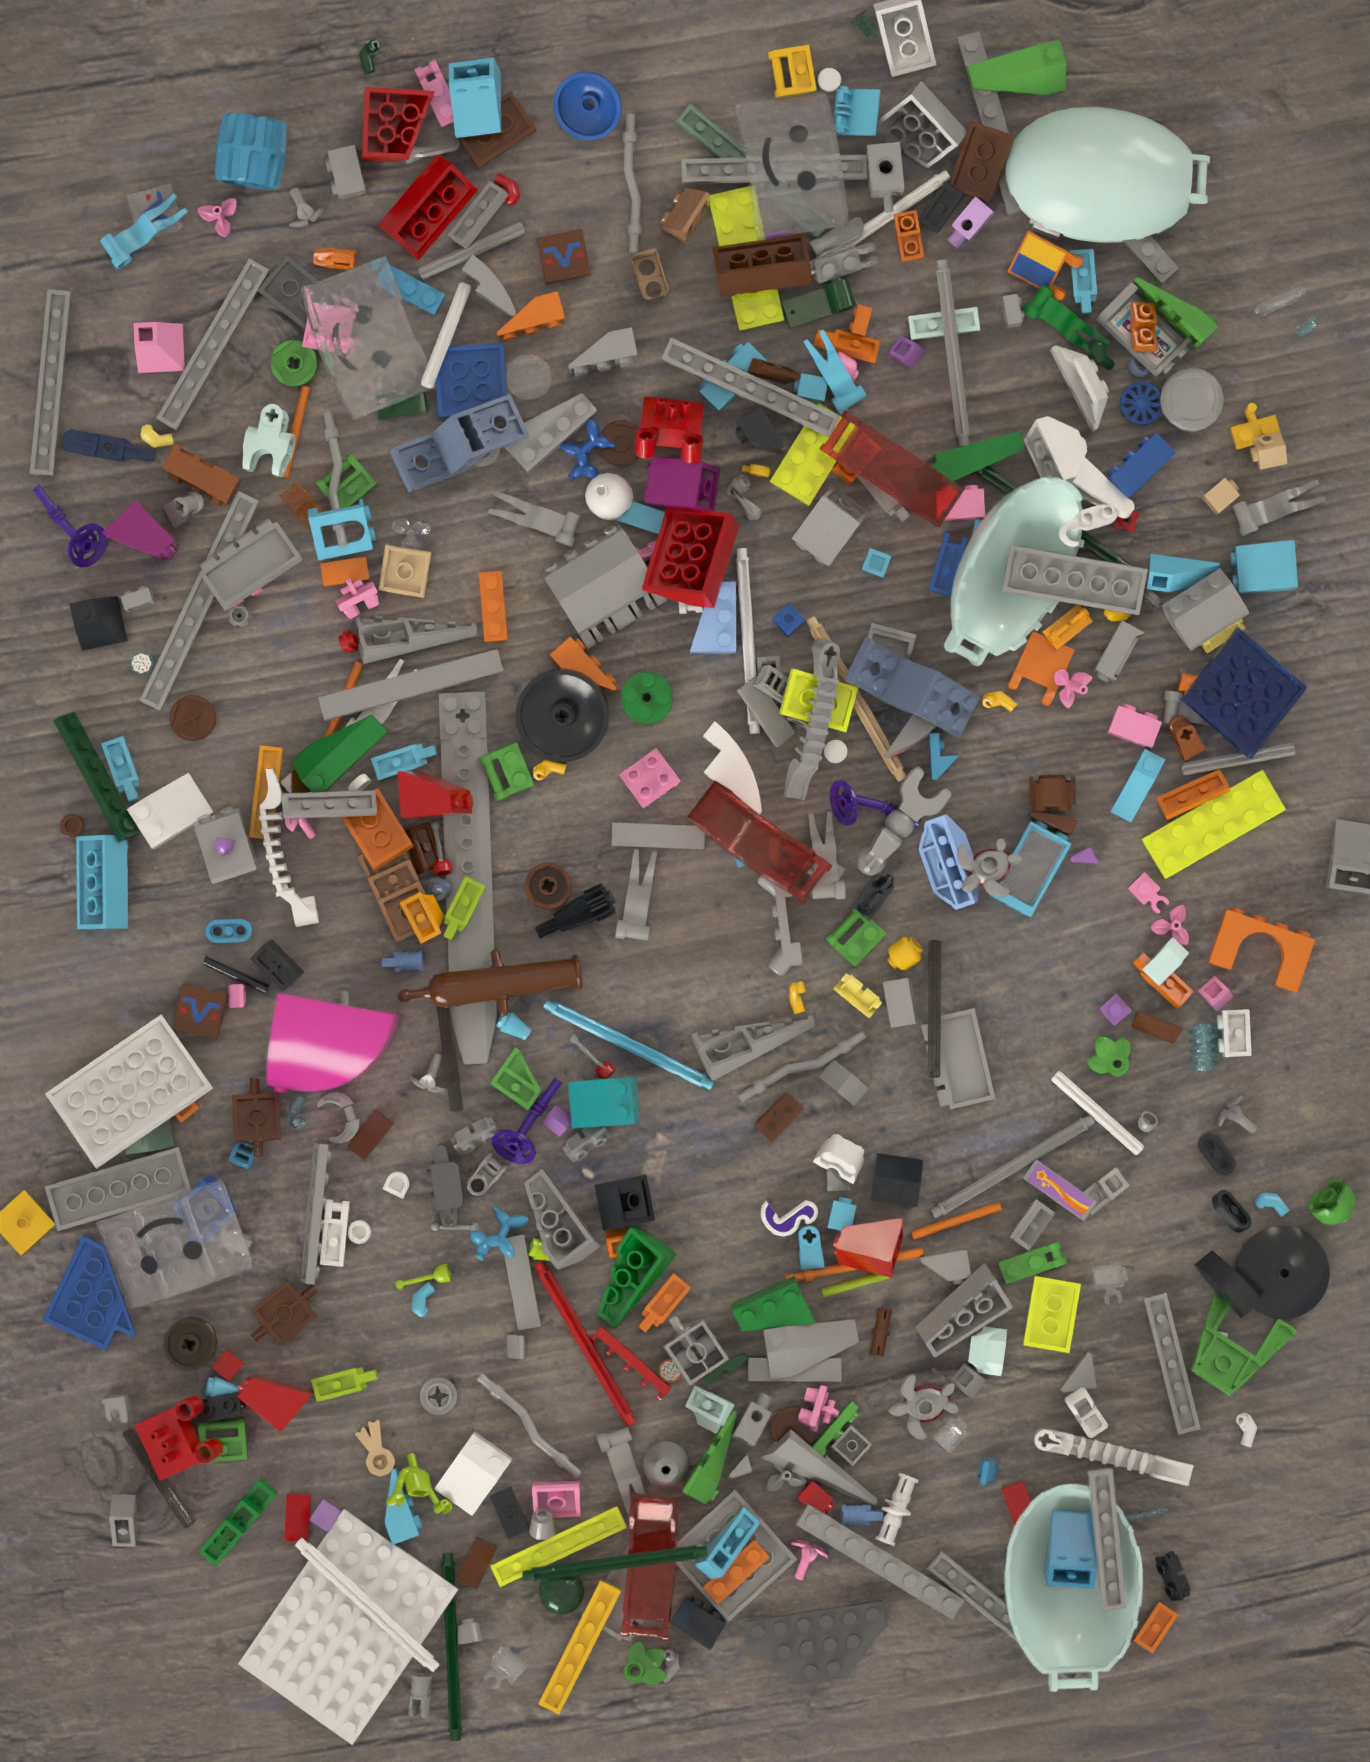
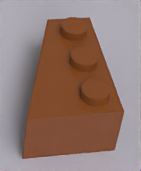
M175 443L162 467L170 474L168 478L178 484H181L182 481L189 484L190 487L188 489L197 491L200 495L202 492L210 495L209 500L219 506H222L223 503L229 505L241 483L240 478L205 461L200 456L181 448L182 446Z

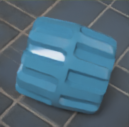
M247 113L224 114L216 145L215 178L222 183L265 190L277 189L280 185L286 158V123L279 119H271L266 116L256 117Z

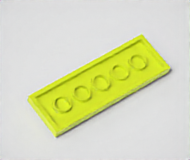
M753 185L710 195V209L719 246L765 240ZM771 289L731 296L739 332L784 322L778 290Z
M1261 770L1231 787L1230 792L1198 806L1141 840L1163 878L1167 879L1286 809L1266 774Z

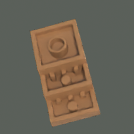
M407 851L375 871L364 853L358 854L357 857L395 941L399 942L414 935L399 902L419 891L425 895L426 893Z

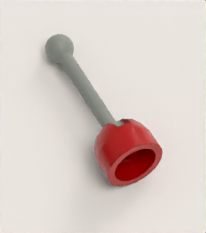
M434 820L430 825L434 829L438 859L433 864L434 875L446 876L453 872L452 865L448 859L443 858L438 831L440 824Z
M573 1034L570 1036V1042L576 1044L597 1065L596 1074L599 1079H608L615 1072L616 1068L611 1063L599 1062L579 1041L577 1035Z

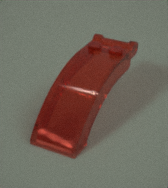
M844 410L841 414L842 419L827 442L823 443L819 449L905 505L924 520L940 528L965 489L906 448ZM849 423L854 424V429L839 452L833 450Z
M715 780L687 816L692 823L729 854L804 904L809 899L808 895L824 873L829 872L832 868V865L827 860L818 856L813 849L773 825L742 801L732 790ZM812 865H818L801 890L798 889V884Z
M631 1493L628 1554L677 1548L678 1497ZM676 1562L627 1569L621 1636L638 1635L657 1637L663 1641L669 1640ZM631 1619L662 1622V1628L632 1626Z

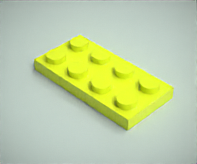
M818 402V406L833 412L832 410L828 409L827 407L823 406ZM840 416L830 438L804 426L770 480V483L810 506L858 426Z

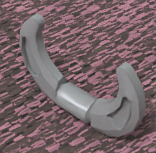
M339 1092L328 1093L318 1101L317 1107H321L325 1103H335L344 1109L346 1118L349 1121L346 1123L342 1134L336 1137H329V1141L345 1143L354 1138L359 1130L360 1121L356 1119L351 1105L354 1103L351 1098Z

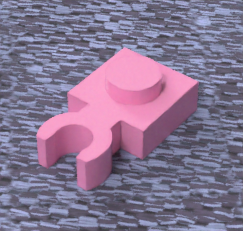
M1145 872L1127 888L1143 905L1149 901L1152 910L1157 914L1161 912L1156 906L1158 901H1163L1166 905L1169 904L1166 897L1156 894L1161 888Z

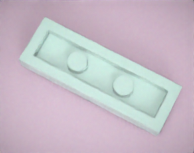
M977 307L955 310L958 334L980 331ZM941 312L908 316L911 340L944 336Z

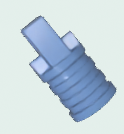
M423 950L412 952L398 951L393 952L394 958H382V968L394 967L395 973L411 970L424 971Z
M842 1504L841 1506L842 1525L871 1526V1521H883V1510H871V1505Z

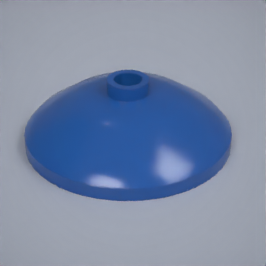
M583 71L574 73L562 81L555 92L553 108L557 121L567 133L582 140H597L611 133L617 126L622 113V102L618 90L606 77L598 73ZM588 98H592L595 104H590Z

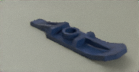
M74 429L65 432L62 446L66 452L125 462L133 458L154 462L156 450L136 447L124 438ZM107 443L113 445V449L109 452L104 449Z

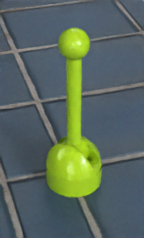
M446 1263L437 1266L434 1274L406 1281L397 1280L395 1286L398 1289H402L405 1285L435 1279L439 1283L451 1282L452 1277L449 1265Z

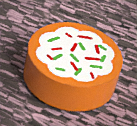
M671 1359L664 1360L659 1366V1376L663 1381L672 1383L680 1378L681 1373Z

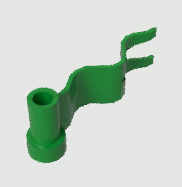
M1044 284L1030 302L1027 301L1021 308L1035 320L1038 317L1042 318L1090 356L1091 351L1088 348V343L1075 330L1088 334L1106 345L1111 343L1100 332L1083 322L1071 310L1051 297L1054 292Z

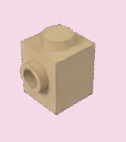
M1280 432L1253 438L1254 448H1250L1253 462L1257 461L1260 470L1288 464L1286 445Z

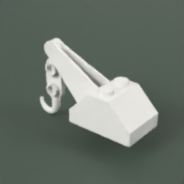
M1049 416L1035 420L1023 441L1040 478L1057 477L1064 479L1078 489L1084 500L1096 505L1079 511L1071 520L1061 525L1059 536L1063 543L1068 546L1079 545L1078 541L1068 539L1066 534L1068 530H1092L1113 523L1117 516L1121 518L1129 517L1134 510V503L1085 458L1087 444L1085 439L1081 438L1079 431Z

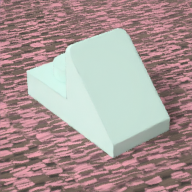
M1172 937L1142 970L1155 983L1160 985L1183 963L1189 952Z

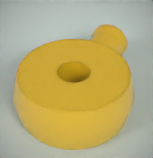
M751 464L750 466L743 465L742 472L768 478L770 468Z

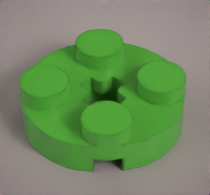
M285 341L274 350L272 355L271 369L274 376L279 382L291 388L309 383L318 369L315 352L312 348L302 347V341ZM291 358L294 360L300 359L301 362L298 364V369H290L288 367L291 364L289 361Z

